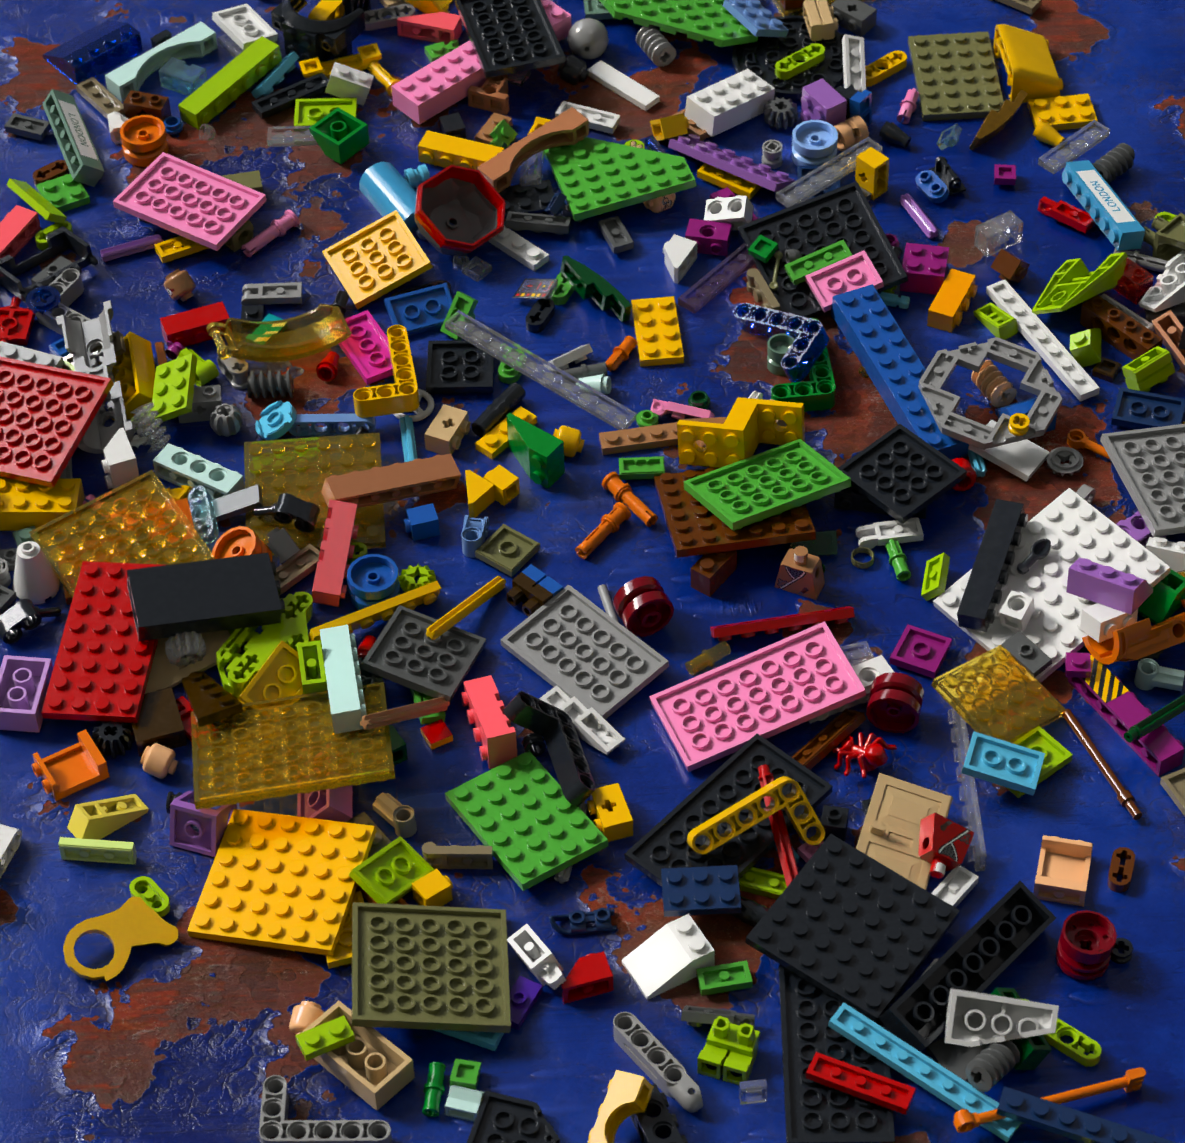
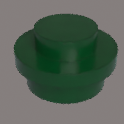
M695 391L688 399V406L708 409L710 398L704 391Z

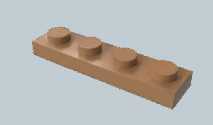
M678 422L599 433V441L602 454L607 455L678 445Z

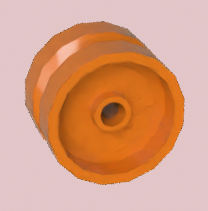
M139 115L123 123L120 129V137L126 161L135 166L148 167L163 152L168 154L169 148L163 121L151 115Z
M238 526L222 534L216 541L212 550V560L269 553L270 561L272 562L273 554L270 548L253 530L245 526Z

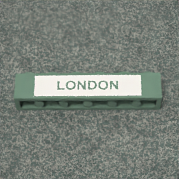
M52 89L42 105L72 179L95 187L97 182L103 177L104 169L75 99L72 95Z

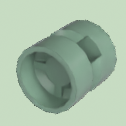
M788 334L773 335L767 342V368L775 375L785 376L792 373L795 369L796 341Z

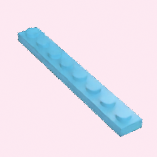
M843 1003L829 1020L828 1026L956 1110L967 1109L971 1113L977 1112L979 1114L998 1108L999 1103L976 1090L971 1084L849 1005ZM1004 1118L980 1125L1008 1143L1022 1122Z

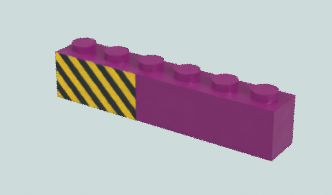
M1090 655V678L1068 677V682L1158 777L1182 764L1184 747L1179 740L1175 739L1168 732L1164 724L1139 740L1132 742L1125 740L1124 734L1129 731L1130 727L1147 718L1152 713L1137 700L1133 692H1129L1121 680L1114 676L1105 664L1100 663Z

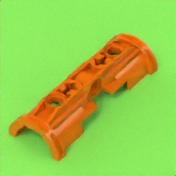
M1183 599L1181 601L1185 608V599ZM1185 612L1167 618L1165 621L1152 626L1150 618L1141 620L1113 631L1112 638L1100 643L1089 635L1082 637L1089 653L1102 664L1138 660L1185 642Z

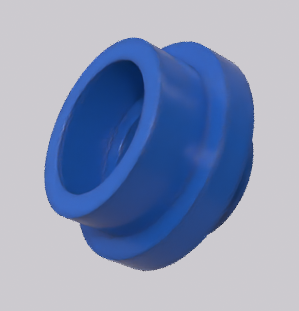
M169 116L164 120L167 134L175 135L182 131L183 123L178 117Z

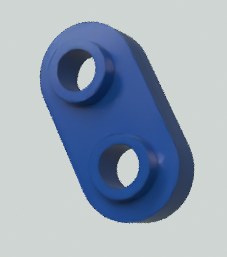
M924 170L916 176L915 181L918 189L932 203H942L948 198L949 191L946 184L933 171Z

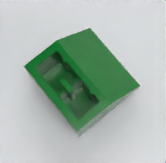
M1171 569V573L1153 587V593L1138 608V614L1146 619L1150 618V621L1154 624L1170 618L1183 605L1181 600L1185 599V577Z

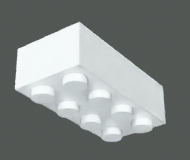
M746 69L687 96L685 117L688 120L694 121L699 128L706 130L707 134L713 137L762 114L765 105L768 104V100H774L775 88L749 69Z

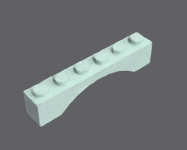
M203 22L195 24L106 74L107 90L123 102L130 90L139 91L145 79L160 67L181 59L203 57L217 49L216 32Z

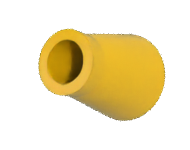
M1041 121L1033 132L1036 140L1058 149L1065 142V138L1048 122L1044 123Z

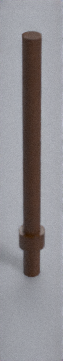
M1070 709L1064 710L1062 716L1117 794V800L1121 806L1128 810L1134 820L1140 819L1143 814L1134 803L1135 798L1131 792L1125 790Z

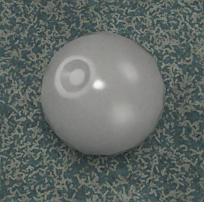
M585 18L575 22L570 28L567 37L572 53L586 60L600 57L605 52L609 43L608 32L605 26L592 18Z

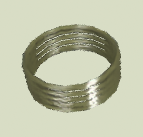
M858 547L851 554V562L857 568H868L874 563V553L867 547ZM858 553H867L872 559L869 562L860 563L853 557Z

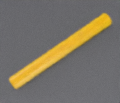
M496 576L426 629V636L430 637L431 640L437 639L505 588L506 580L502 579L501 576Z

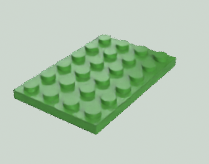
M801 439L684 481V490L733 531L851 487V478Z
M530 751L524 752L445 793L447 802L484 846H492L493 856L522 891L608 847V839L580 807H576L567 801L561 786Z

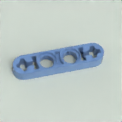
M296 414L297 417L289 432L294 436H354L356 430L362 426L368 429L369 435H371L376 429L375 417L361 418L356 414ZM317 423H324V424H326L327 426H325V427H318V426H316L315 424H317ZM347 423L349 426L341 427L338 424Z

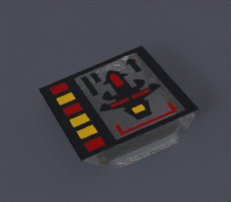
M525 278L512 298L549 299L557 289L558 279Z

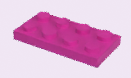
M368 310L329 325V332L367 385L393 375L387 336Z

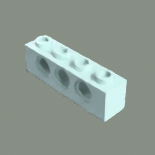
M170 443L153 459L155 476L180 487L181 485L191 486L193 493L209 500L245 489L244 478L240 473L229 470L218 463H213L200 455H195Z

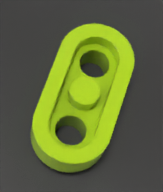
M140 876L132 880L129 886L131 897L142 898L146 905L152 908L160 917H164L170 910V902L162 889L147 876Z

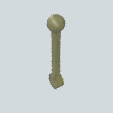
M780 251L775 252L774 255L776 262L773 281L769 284L771 291L778 289L777 276L780 259L783 257Z

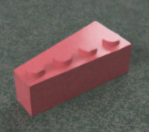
M329 500L323 541L321 542L319 561L312 589L313 603L339 607L340 598L345 599L347 585H343L344 578L347 579V570L350 566L347 565L348 559H353L355 545H351L352 539H357L359 526L355 525L357 504Z
M491 675L464 681V692H460L463 706H468L467 717L469 724H474L473 734L476 743H481V746H479L482 761H487L489 769H493L517 757L516 731L514 727H511V721L504 714L503 709L505 706L503 701H500L499 692Z

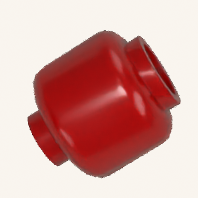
M952 459V461L967 471L966 478L952 489L958 492L969 490L976 482L977 475L975 469L967 459Z

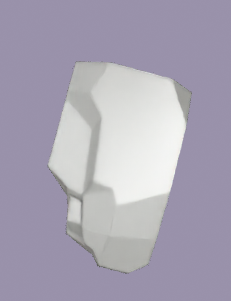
M114 111L107 114L111 141L114 144H121L120 129L128 118Z

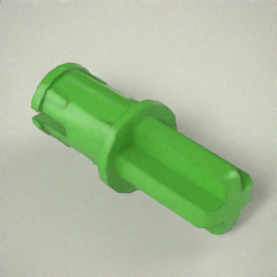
M890 539L885 544L890 557L889 564L894 568L897 580L906 581L911 577V572L906 563L907 556L902 552L898 540Z

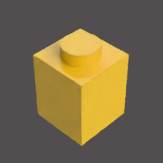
M501 465L488 471L483 477L494 484L495 500L503 506L520 494L519 478Z
M435 869L412 883L413 899L421 906H443L452 901L453 884L448 876H443L438 869Z

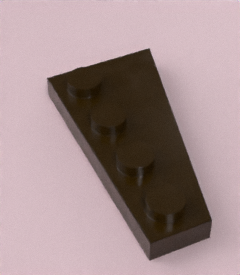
M204 671L192 672L189 676L181 679L183 689L199 727L244 712L242 703Z

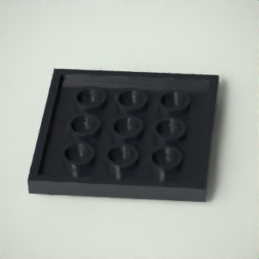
M901 424L838 467L839 470L851 478L852 488L902 524L967 476V471Z

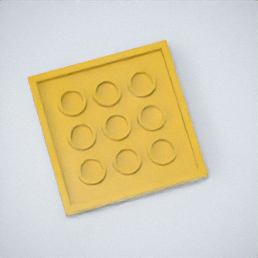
M397 210L322 251L357 310L433 268Z

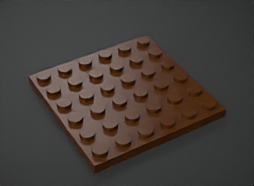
M709 467L703 470H686L680 473H663L654 476V484L677 558L816 539V531L806 504L768 517L760 522L744 526L741 529L734 531L684 490V481L719 468Z

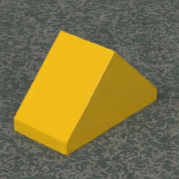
M465 470L469 516L476 518L495 501L494 484L471 470Z

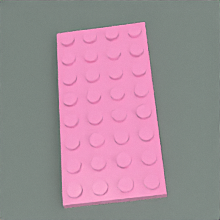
M824 621L649 696L682 762L687 771L690 772L737 752L756 734L767 739L866 696V690Z

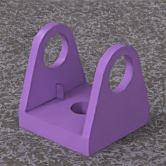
M187 791L178 796L170 804V845L216 857L229 820L227 822L229 812L231 810V817L233 810L237 809V804L228 802L215 810L196 805V793L193 791ZM190 824L197 826L200 832L194 831Z

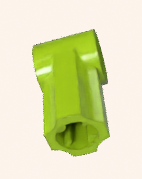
M183 349L176 358L178 359L191 353L197 357L195 385L198 387L219 376L216 365L210 359L203 360L191 349Z

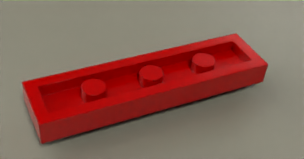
M818 1052L815 1053L806 1072V1079L904 1115L907 1114L916 1094V1088Z

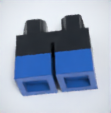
M852 84L848 88L838 86L835 90L847 100L846 120L858 115L865 121L868 127L872 123V92L864 90L861 93L854 90Z

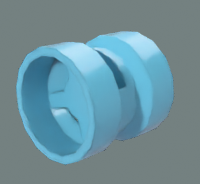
M425 164L419 165L417 169L408 168L404 170L405 180L413 189L430 178Z

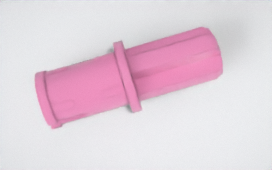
M915 88L909 89L905 99L900 103L901 109L897 115L899 123H901L903 117L905 118L903 124L909 123L912 112L916 110L919 92Z

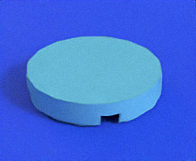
M276 401L270 404L261 412L260 420H257L255 423V430L264 440H275L283 436L295 422L297 417L295 408L288 401L285 403Z

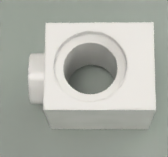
M1011 590L999 612L1001 626L1023 633L1035 611L1033 597L1024 592L1018 593Z

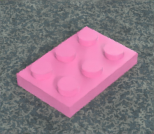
M865 250L805 276L808 286L824 312L832 309V298L835 295L873 284L876 290L884 287L881 277Z

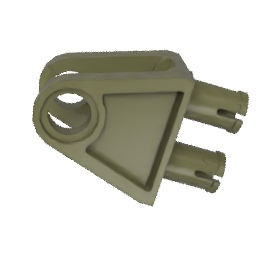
M1183 213L1178 214L1170 222L1157 216L1151 225L1153 229L1157 230L1156 233L1148 227H1144L1143 241L1153 246L1152 257L1170 261L1182 250L1185 251V215Z

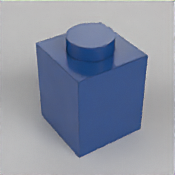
M433 503L406 509L407 519H403L406 533H411L413 541L440 535L439 519Z

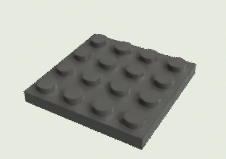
M399 605L362 661L361 669L433 698L444 697L446 701L451 702L485 647L486 639L453 626L437 639L431 640L430 637L426 636V629L436 622L437 619Z

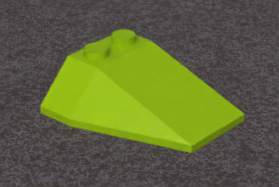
M1126 252L1110 254L1092 272H1089L1081 258L1066 260L1053 274L1031 312L1034 314L1062 312L1106 290L1114 288L1118 284L1117 281L1124 274L1128 255Z

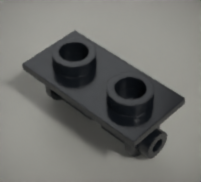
M942 156L937 157L935 167L929 170L933 171L946 184L949 195L966 191L961 179L957 177L947 163V159Z

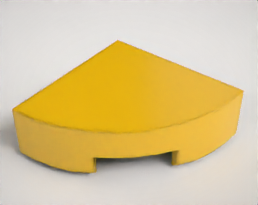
M181 485V487L173 489L167 488L160 493L161 499L167 502L188 499L193 493V489L187 485Z

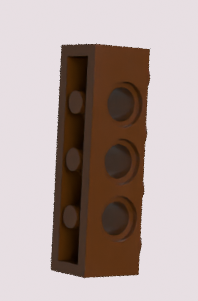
M1099 295L1090 298L1082 304L1080 324L1087 329L1100 328L1101 339L1132 360H1135L1156 346L1162 348L1163 338Z

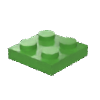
M71 174L36 184L37 192L60 212L90 203V197L82 183L74 181Z

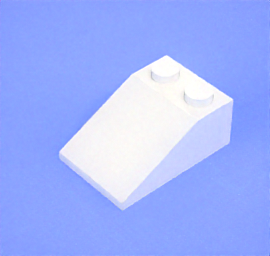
M687 914L663 926L622 959V964L646 1000H649L697 977L696 969L714 966L715 950L691 916Z

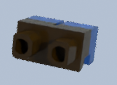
M530 564L512 580L513 588L507 592L506 596L507 602L513 607L523 602L522 611L529 617L563 590V586L549 576L546 577L545 573Z

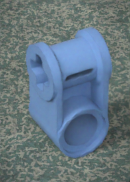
M465 515L461 537L462 552L466 557L475 558V551L485 542L489 531V517L482 519L471 518L469 515Z

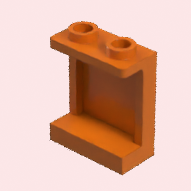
M86 729L77 733L79 743L41 759L37 752L32 754L34 763L31 764L33 772L37 778L41 776V783L47 794L51 793L55 801L109 778L107 763Z

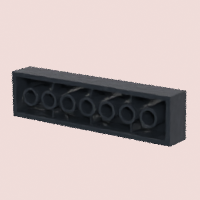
M1019 881L878 1019L896 1037L922 1052L946 1029L950 988L982 993L1056 917Z

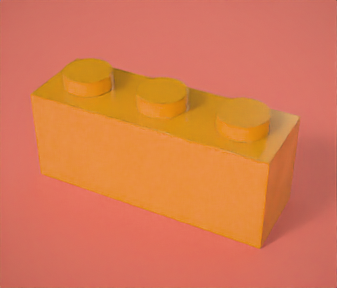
M951 268L928 309L927 326L952 333L955 326L960 325L963 311L968 310L971 297L974 298L977 293L978 285H975L976 275Z

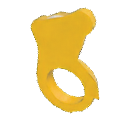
M131 897L119 909L105 915L86 919L74 926L67 934L63 946L65 963L70 970L81 978L89 980L104 979L108 981L123 970L129 958L131 947L152 944L168 947L178 939V929L163 920L152 908L146 905L142 898ZM98 933L110 940L114 948V957L108 965L99 969H90L78 962L74 954V946L79 938L86 934Z

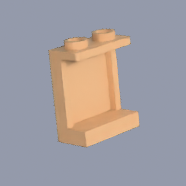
M1044 835L1042 837L1033 894L1040 900L1084 907L1093 843Z

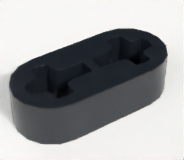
M541 298L536 301L525 318L526 329L529 332L539 333L545 329L555 314L553 300Z

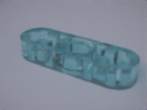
M196 486L188 494L193 526L196 536L203 543L209 544L215 541L219 535L212 497L205 487ZM203 511H208L204 518L199 519V515Z

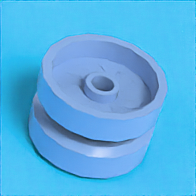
M808 120L798 124L792 134V160L796 166H833L837 161L838 132L836 128L822 120Z

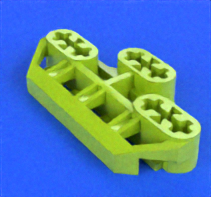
M295 592L292 595L289 593L283 598L285 613L281 614V623L262 625L263 632L261 634L255 632L259 626L239 628L232 633L216 652V663L225 690L232 693L235 698H238L282 640L297 652V643L309 642L307 623L312 618L313 597L311 594ZM247 641L248 643L244 646L246 652L243 655L237 653ZM229 662L230 664H229L228 667L226 668V672H228V678H227V677H226V674H225V671H224V667H225V666L227 665V663Z

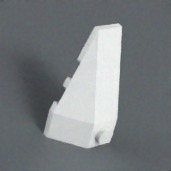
M1182 250L1167 262L1164 273L1158 275L1156 278L1157 283L1148 289L1139 302L1140 307L1156 313L1185 302V251Z
M950 988L945 1043L974 1047L1055 1033L1059 1006Z

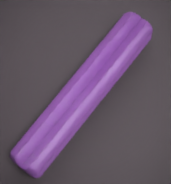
M908 193L901 195L900 203L929 239L936 238L938 236V229Z
M160 234L105 248L100 251L103 262L154 249V244L162 242Z

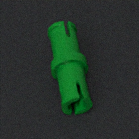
M440 1062L429 1064L428 1079L423 1088L425 1100L422 1113L428 1117L439 1116L441 1096L445 1092L443 1080L446 1066Z

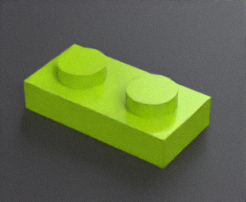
M944 552L926 561L921 596L926 601L945 592L950 557Z
M344 1015L295 1035L296 1042L306 1061L355 1041V1035Z

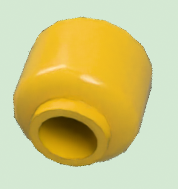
M565 425L560 426L559 429L555 428L553 436L564 441V456L572 458L576 455V452L581 453L585 440L581 439L580 430Z

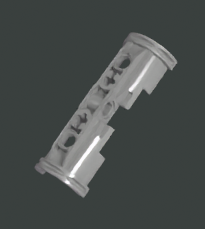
M111 300L103 302L104 309L102 313L99 314L98 318L81 323L80 321L68 319L64 315L56 317L57 325L63 330L65 349L72 354L75 371L111 378L114 384L78 445L81 450L96 454L104 453V448L120 428H124L129 442L134 437L132 421H127L120 381L115 382L112 373L113 366L116 365L117 361L110 323L113 318ZM102 346V350L99 353H92L94 347ZM105 402H108L107 407L109 411H106L104 408ZM108 419H115L112 426H104Z

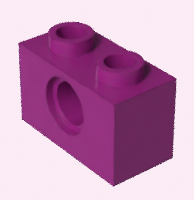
M690 218L685 238L697 242V253L727 256L732 239V223Z

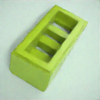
M991 302L973 311L974 316L995 337L1006 340L1018 333L1017 319Z

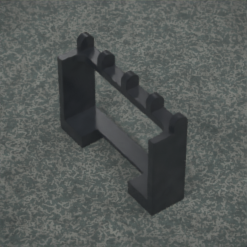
M62 226L45 235L49 248L16 265L14 257L10 254L1 258L0 284L26 303L29 301L30 296L38 292L41 293L66 269L74 268L82 273L81 269L90 264L93 266L97 265L98 261L92 255L90 245ZM67 249H71L82 257L26 288H23L21 281L16 278V276Z

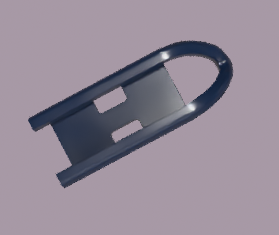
M599 908L590 912L577 910L569 914L555 915L549 918L552 928L556 932L567 936L617 931L616 925L611 926L610 916H615L614 909ZM569 920L571 930L562 929L555 921ZM586 923H596V927L586 928Z

